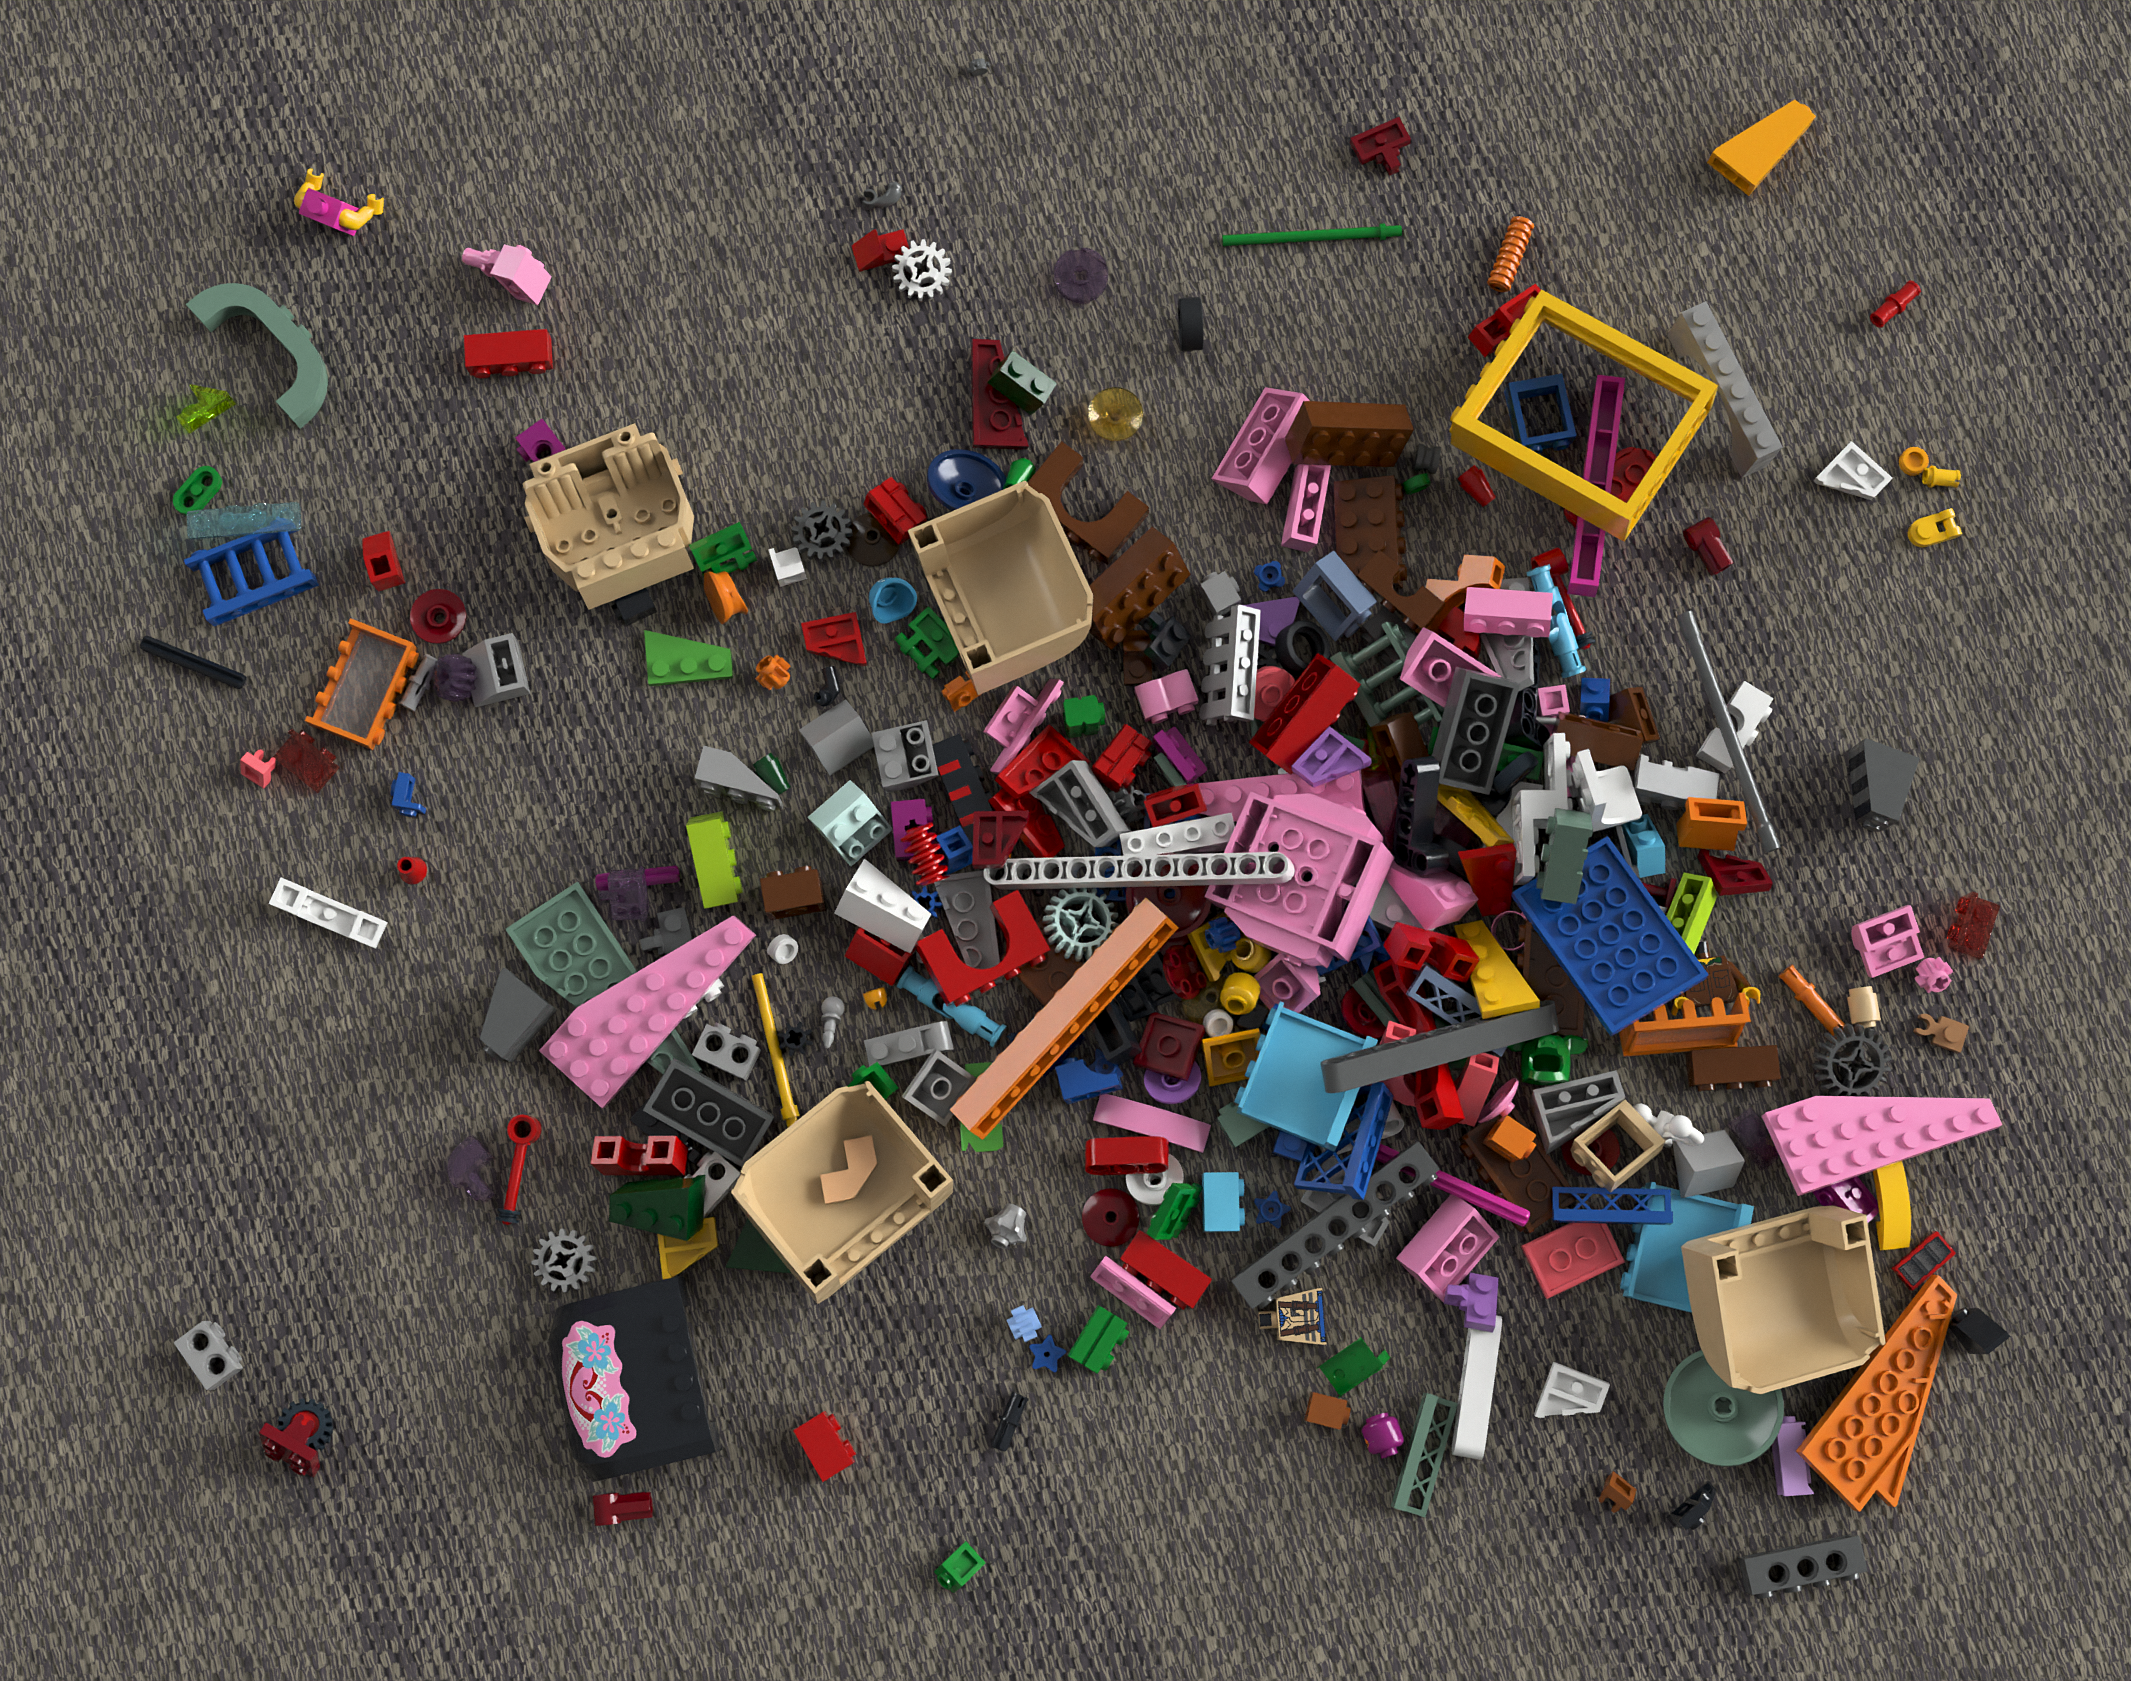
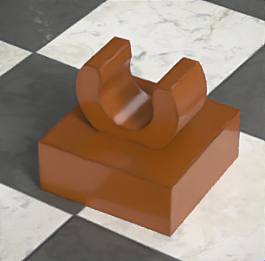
M1613 1471L1605 1480L1599 1502L1602 1503L1606 1498H1610L1615 1502L1611 1508L1613 1513L1619 1511L1620 1507L1626 1511L1632 1505L1637 1489Z

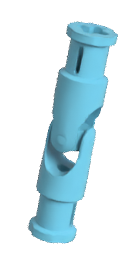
M1547 564L1527 571L1526 574L1528 577H1531L1535 592L1553 593L1552 608L1556 611V615L1551 616L1548 638L1554 656H1558L1563 671L1561 676L1562 678H1567L1584 672L1586 669L1585 666L1581 665L1577 653L1579 647L1568 621L1557 586H1554L1549 571L1551 566Z
M911 965L897 984L899 989L905 988L917 996L918 1001L945 1018H954L960 1027L970 1034L976 1033L990 1042L989 1046L991 1047L996 1045L1007 1027L1004 1024L999 1025L986 1017V1013L976 1006L963 1004L956 1007L953 1003L947 1007L944 1003L943 1010H941L935 1003V998L939 991L931 978L927 980L916 973Z

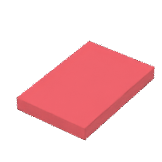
M1568 1223L1521 1245L1546 1299L1625 1263L1607 1224Z

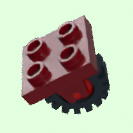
M303 1398L299 1399L300 1403L295 1404L293 1401L289 1403L290 1407L288 1409L284 1408L282 1410V1416L278 1418L277 1428L265 1423L259 1435L265 1450L264 1454L276 1462L283 1460L289 1463V1468L300 1476L304 1477L305 1474H308L314 1478L320 1468L316 1450L320 1449L322 1451L325 1448V1443L329 1444L331 1434H333L332 1418L329 1410L324 1408V1404L321 1402L315 1403V1399L305 1402Z

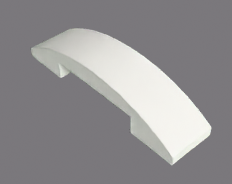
M280 878L269 902L270 905L375 949L388 923L283 878Z

